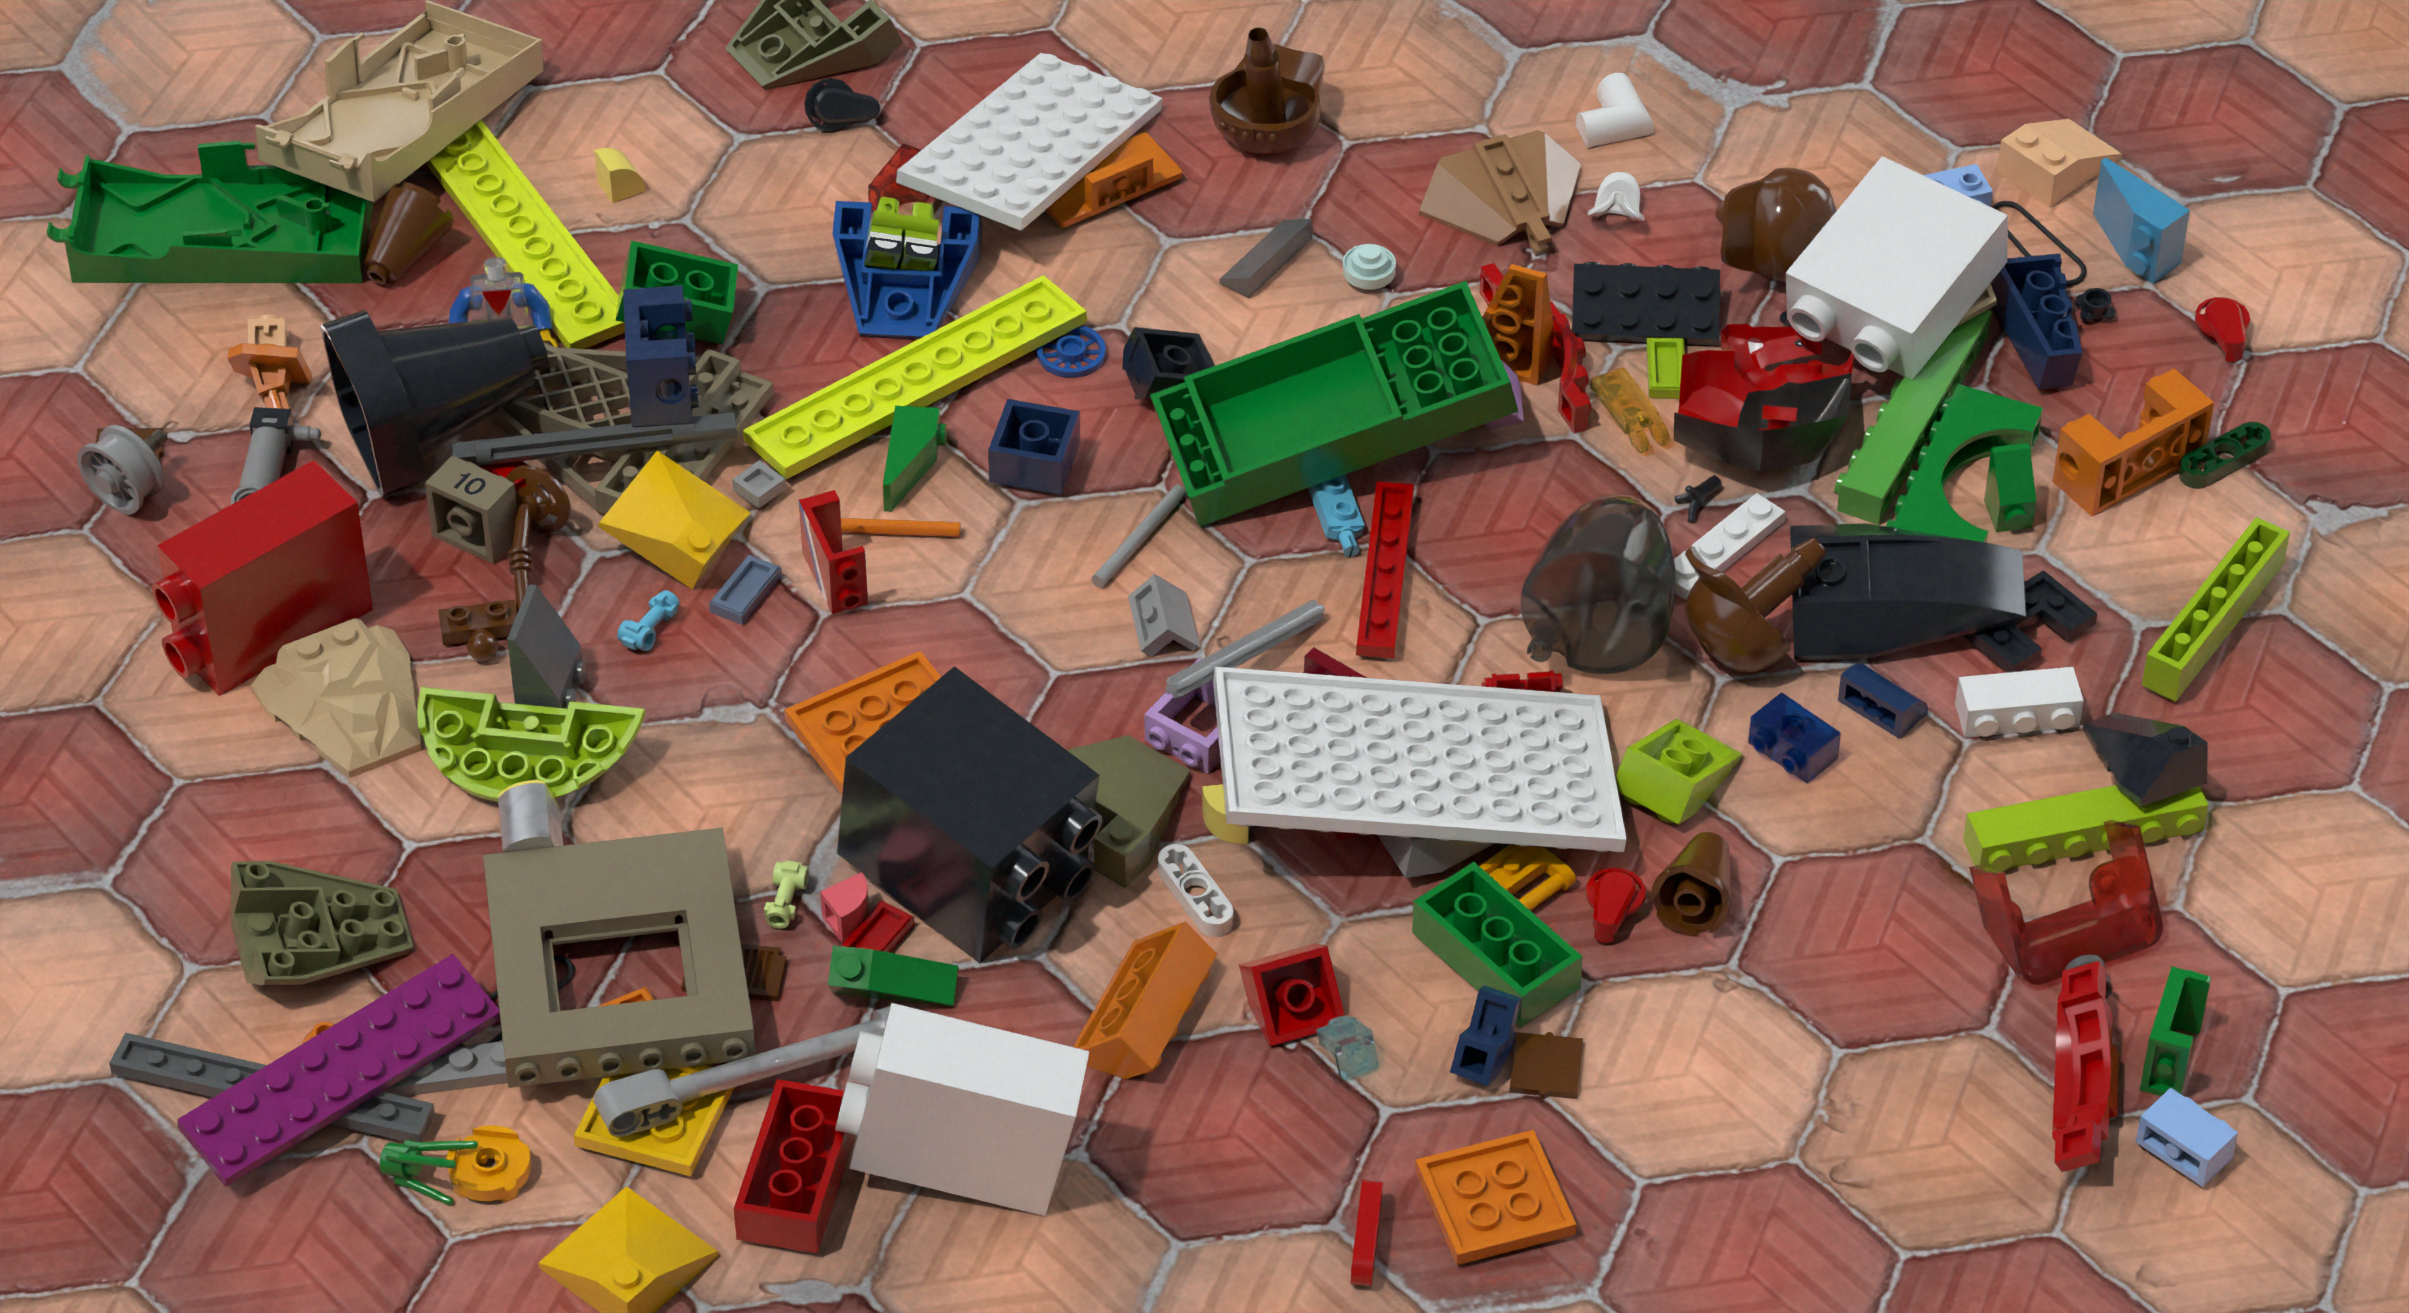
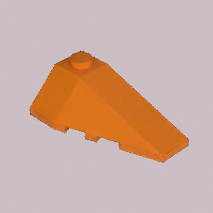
M1511 264L1482 318L1500 359L1517 374L1519 381L1538 386L1553 358L1554 326L1547 273Z

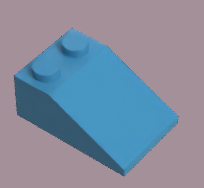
M2105 157L2101 160L2093 215L2124 265L2154 284L2181 264L2190 210Z

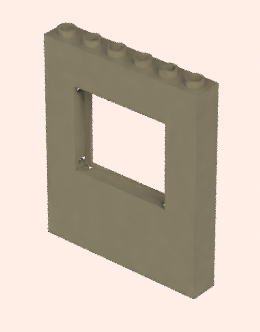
M723 827L483 855L508 1088L646 1072L653 1069L663 1070L731 1062L756 1055L752 1015ZM681 915L683 923L675 924V916ZM547 930L553 931L554 938L545 939V932ZM678 930L687 996L560 1011L552 945Z

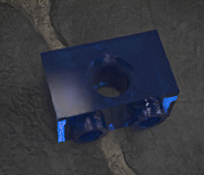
M1782 692L1750 718L1748 743L1757 752L1765 754L1781 765L1786 772L1795 775L1807 784L1838 760L1841 732Z

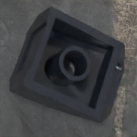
M1134 327L1123 348L1122 370H1125L1135 393V399L1152 400L1151 394L1184 383L1185 376L1215 366L1203 339L1197 333Z

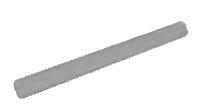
M1310 600L1168 677L1166 680L1167 686L1165 687L1166 693H1171L1176 699L1181 698L1212 681L1215 667L1236 668L1313 626L1324 618L1322 612L1325 611L1323 604L1319 605L1316 600Z

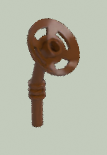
M530 465L516 467L506 477L513 483L518 479H526V486L522 487L518 492L515 490L517 513L512 549L508 551V557L510 558L509 570L514 575L517 613L530 584L529 573L532 572L531 550L527 548L530 527L541 532H555L563 528L571 516L570 500L563 486L545 470ZM539 484L543 485L551 493L556 503H553L549 494ZM549 514L557 516L556 521L552 524L543 525L540 521Z

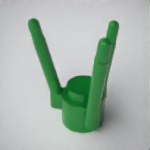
M406 1140L404 1144L388 1142L381 1153L380 1169L384 1175L395 1176V1185L409 1187L444 1204L452 1205L454 1203L453 1198L412 1179V1176L419 1175L423 1165L455 1168L456 1162L444 1158L423 1156L421 1151L476 1149L478 1142L462 1140L433 1142Z

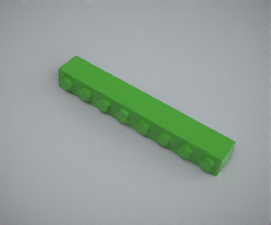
M1986 310L1955 327L1913 380L1904 376L1902 380L1897 379L1891 391V400L1889 403H1882L1877 415L1876 425H1870L1867 428L1861 450H1854L1850 458L1848 472L1846 474L1841 473L1837 479L1834 494L1839 495L1837 511L1877 525L1880 524L1919 458L1922 446L1926 445L1929 441V434L1934 421L1940 422V411L1945 397L1951 398L1957 384L1961 385L1987 342L1992 316L1991 311Z

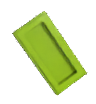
M1647 338L1646 356L1649 398L1679 399L1684 338Z

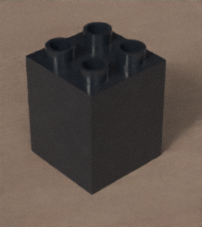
M954 666L846 756L837 854L970 957L981 963L1003 943L1011 949L1021 947L1029 940L1039 926L1042 919L1041 909L1056 896L1064 902H1071L1083 892L1091 881L1095 872V864L1088 859L1089 845L1097 835L1102 824V816L1095 811L1100 775Z

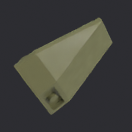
M273 861L232 862L231 927L246 982L249 984H306L406 955L413 951L414 946L395 888Z

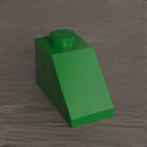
M2028 443L1991 447L1984 502L1996 532L2033 528L2037 501L2031 451Z

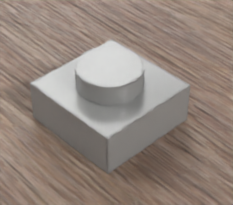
M760 460L732 479L733 491L758 508H761L786 490V479Z

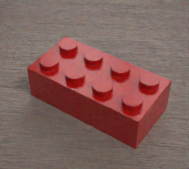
M780 1079L776 1080L734 1205L736 1240L818 1254L856 1135L835 1130L845 1090Z

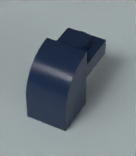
M1485 985L1479 989L1470 1026L1459 1035L1450 1073L1487 1086L1499 1076L1509 1057L1517 1034L1514 1031L1522 998Z

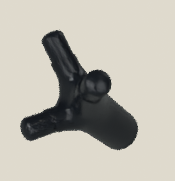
M1713 475L1695 487L1688 485L1685 488L1686 493L1674 497L1676 503L1691 501L1688 510L1689 523L1695 522L1696 512L1703 500L1721 488L1722 483L1717 476Z

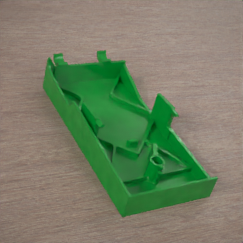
M241 140L198 144L202 175L159 174L91 159L90 155H85L83 169L76 175L66 174L62 168H59L57 178L59 184L65 188L77 189L71 225L67 228L59 229L52 222H49L47 235L54 242L65 243L72 283H363L364 261L367 254L374 202L273 165H248L246 149H255V143H241Z

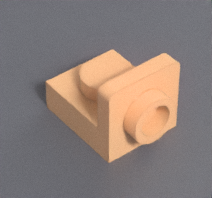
M265 314L258 316L257 319H248V343H268L286 346L288 327L285 318Z

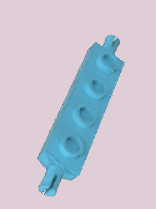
M1346 475L1309 487L1308 491L1326 538L1340 541L1345 556L1349 557L1350 554L1351 557L1356 556L1360 548L1355 539L1362 536L1365 525Z

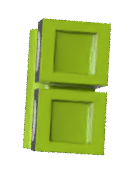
M881 197L877 210H874L869 224L864 265L896 269L900 260V269L933 271L938 260L937 233L939 227V220L934 219L933 205L922 202L914 203L911 216L898 214V200Z

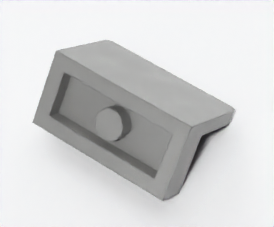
M1154 574L1128 596L1140 649L1143 653L1153 657L1172 640L1191 650H1195L1199 646L1185 591Z

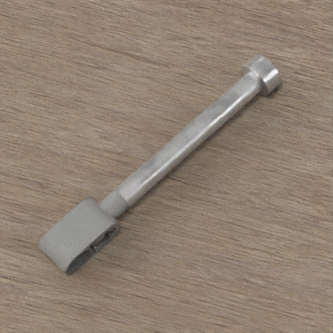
M890 1006L874 1011L873 1020L673 1080H669L666 1073L660 1069H653L615 1080L600 1087L594 1094L593 1102L609 1133L615 1137H624L664 1125L679 1116L682 1111L683 1102L855 1051L860 1031L883 1036Z

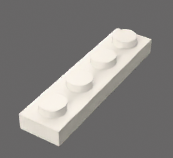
M1756 493L1691 546L1696 548L1709 567L1724 572L1783 524L1786 511ZM1685 550L1659 571L1658 582L1687 600L1688 594L1699 576L1689 563Z

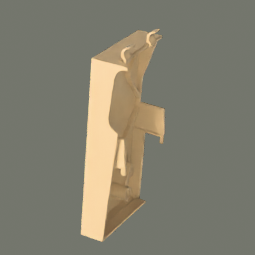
M427 0L425 12L361 60L359 59L358 42L365 38L362 32L353 39L349 38L324 61L327 96L304 114L266 126L256 125L258 160L376 202L390 190L393 184H399L543 72L542 39Z

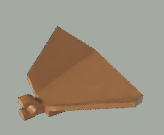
M1539 130L1511 138L1504 134L1475 142L1472 149L1439 159L1418 215L1497 247L1517 233L1526 230L1534 255H1542L1549 252V247L1546 243L1551 242L1552 238L1544 225L1563 228L1581 163L1546 133Z

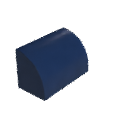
M1862 663L1850 666L1841 674L1838 701L1898 739L1902 738L1928 714L1926 702Z

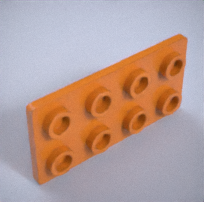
M1143 132L1122 143L1045 211L1061 228H1065L1181 179L1182 170L1148 133Z

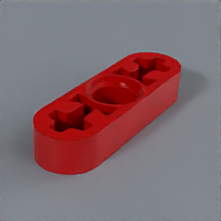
M1362 1180L1352 1257L1351 1285L1372 1287L1382 1209V1181Z

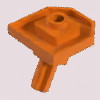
M242 343L229 348L227 359L234 372L254 379L257 392L262 401L265 402L266 408L290 409L286 397L289 394L290 383L311 384L312 372L298 347L277 346L268 343Z

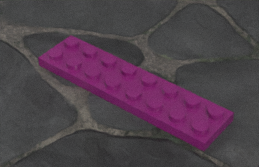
M451 954L178 1118V1128L224 1187H227L501 1020L500 1010L456 956Z

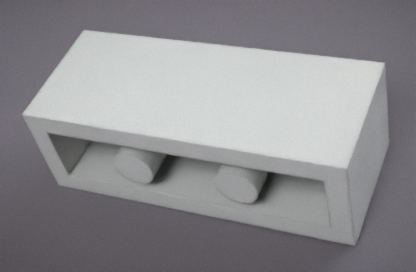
M2064 667L1958 677L1955 706L1964 737L1966 738L2079 727L2084 700L2074 668Z

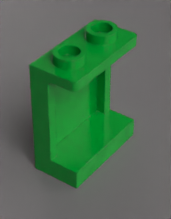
M2171 966L2150 1033L2139 1091L2162 1096L2167 1090L2172 1088L2182 1095L2193 1036L2175 1032V1030H2183L2194 1034L2200 1033L2211 983L2210 976Z

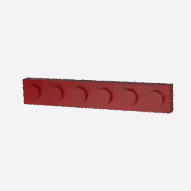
M1376 482L1356 656L1395 658L1414 484Z

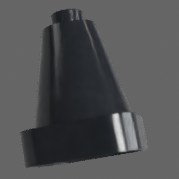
M362 310L321 324L325 351L342 416L371 479L382 497L425 482L426 476L422 461L424 455L535 388L534 372L549 367L547 350L536 325L518 329L511 317L377 331L367 311Z

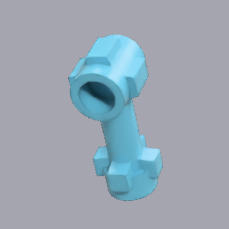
M668 590L660 592L648 602L650 610L638 623L632 620H625L621 623L617 633L618 640L622 642L623 646L634 650L637 648L642 651L650 650L656 640L654 628L661 620L668 621L670 617H673L678 612V607L680 606L678 598Z

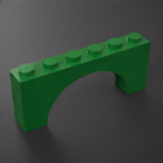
M1957 384L1952 397H1945L1940 411L1941 421H1934L1929 434L1930 445L1922 446L1917 462L1918 471L1912 469L1906 485L1907 495L1901 494L1898 498L1894 513L1896 519H1889L1886 526L1987 543L1988 531L1978 528L1960 517L1948 503L1943 487L1948 479L1963 466L1973 461L1990 457L1991 447L2028 443L2032 452L2040 434L2043 408Z

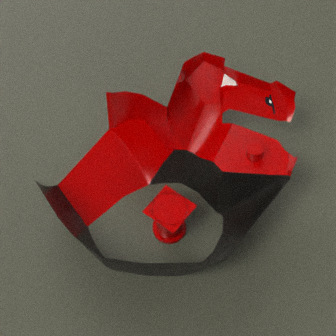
M1728 324L1721 331V351L1705 350L1682 355L1678 413L1674 412V441L1714 460L1755 471L1781 469L1811 463L1817 460L1833 442L1847 419L1854 355L1851 351L1847 362L1840 366L1822 363L1819 360H1811L1806 364H1785L1778 366L1772 371H1766L1764 369L1769 364L1814 354H1823L1821 342L1804 338L1793 327H1752L1749 324Z

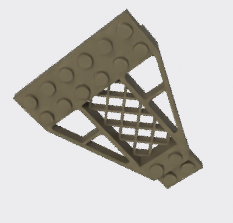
M544 343L549 358V367L534 372L536 385L535 388L530 390H539L540 394L526 398L520 396L489 415L493 421L512 437L532 435L528 430L541 434L631 424V411L615 416L610 414V411L627 407L630 409L628 375L626 372L618 370H627L626 352L558 348ZM707 349L702 356H695L696 375H689L690 386L697 385L699 408H691L692 416L734 412L737 438L593 453L616 462L596 488H593L572 469V466L581 455L538 460L594 509L606 514L657 450L705 481L743 433V430L748 427L773 395V382L741 371L740 360ZM544 370L553 372V373L541 375V373H542ZM578 381L584 385L573 387L571 382ZM565 384L566 389L548 393L546 391L548 387ZM611 393L616 396L605 399L603 394ZM597 395V401L584 404L578 403V399ZM570 401L573 405L570 407L553 410L552 405ZM603 413L605 417L586 422L584 417Z

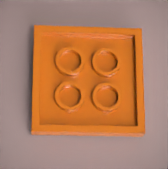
M1534 1130L1415 1159V1171L1456 1265L1576 1235L1577 1224Z

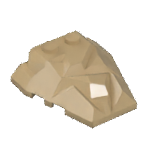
M354 618L283 645L278 651L276 664L264 668L251 684L254 695L269 718L275 722L281 719L291 727L293 736L300 741L303 738L309 740L315 745L318 755L349 778L422 750L410 654L393 629L379 625L367 628L362 620Z

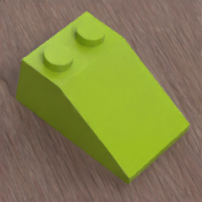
M1676 718L1627 747L1615 778L1617 790L1623 794L1624 799L1635 805H1643L1656 812L1661 820L1668 823L1681 824L1698 812L1741 761L1743 753Z

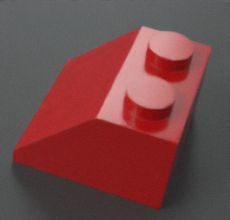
M1314 943L1239 964L1248 1004L1268 1046L1347 1025L1328 946Z

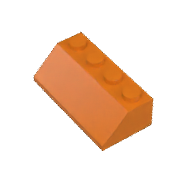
M1186 921L1132 942L1073 1045L1074 1048L1089 1051L1087 1067L1123 1079H1129L1140 1074H1150L1160 1065L1162 1061L1161 1054L1164 1048L1176 1036L1178 1023L1183 1014L1193 1006L1195 1001L1193 997L1199 986L1209 977L1211 972L1209 968L1217 955Z

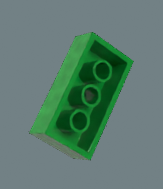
M1475 862L1413 901L1412 933L1476 990L1479 991L1485 985L1522 998L1515 1023L1519 1028L1580 988L1583 956Z

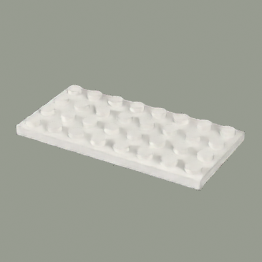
M1040 53L897 170L896 183L1015 229L1022 230L1159 113L1162 109L1163 98L1149 93L1146 89L1135 88L1121 83L1116 78L1105 77L1089 71L1084 66L1062 61L1055 55Z

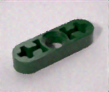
M2246 422L2187 453L2181 460L2180 481L2190 488H2205L2263 457L2269 449L2271 439L2269 428L2259 422ZM2226 451L2233 454L2234 457L2223 459L2217 456L2216 453Z

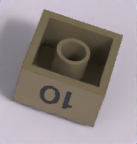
M452 455L425 482L432 536L494 564L513 543L517 513L514 483L503 476H497L479 468L472 462H466Z

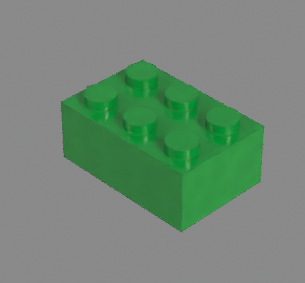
M631 240L621 275L615 321L625 323L623 289L683 285L684 299H691L693 321L686 322V332H694V338L724 344L733 314L738 264ZM666 325L662 326L660 329L664 331H670L675 327Z

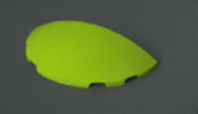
M421 687L417 709L418 727L421 735L424 737V742L428 749L427 753L442 775L448 777L452 782L460 786L462 790L498 802L500 792L513 784L523 781H545L554 798L588 785L607 772L624 755L635 740L646 715V711L643 708L570 701L568 709L503 703L498 701L495 694L428 687Z

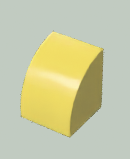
M613 148L594 150L597 182L612 203L645 192L643 179L624 153Z
M1223 784L1202 786V814L1208 830L1226 842L1248 844V827L1227 824Z

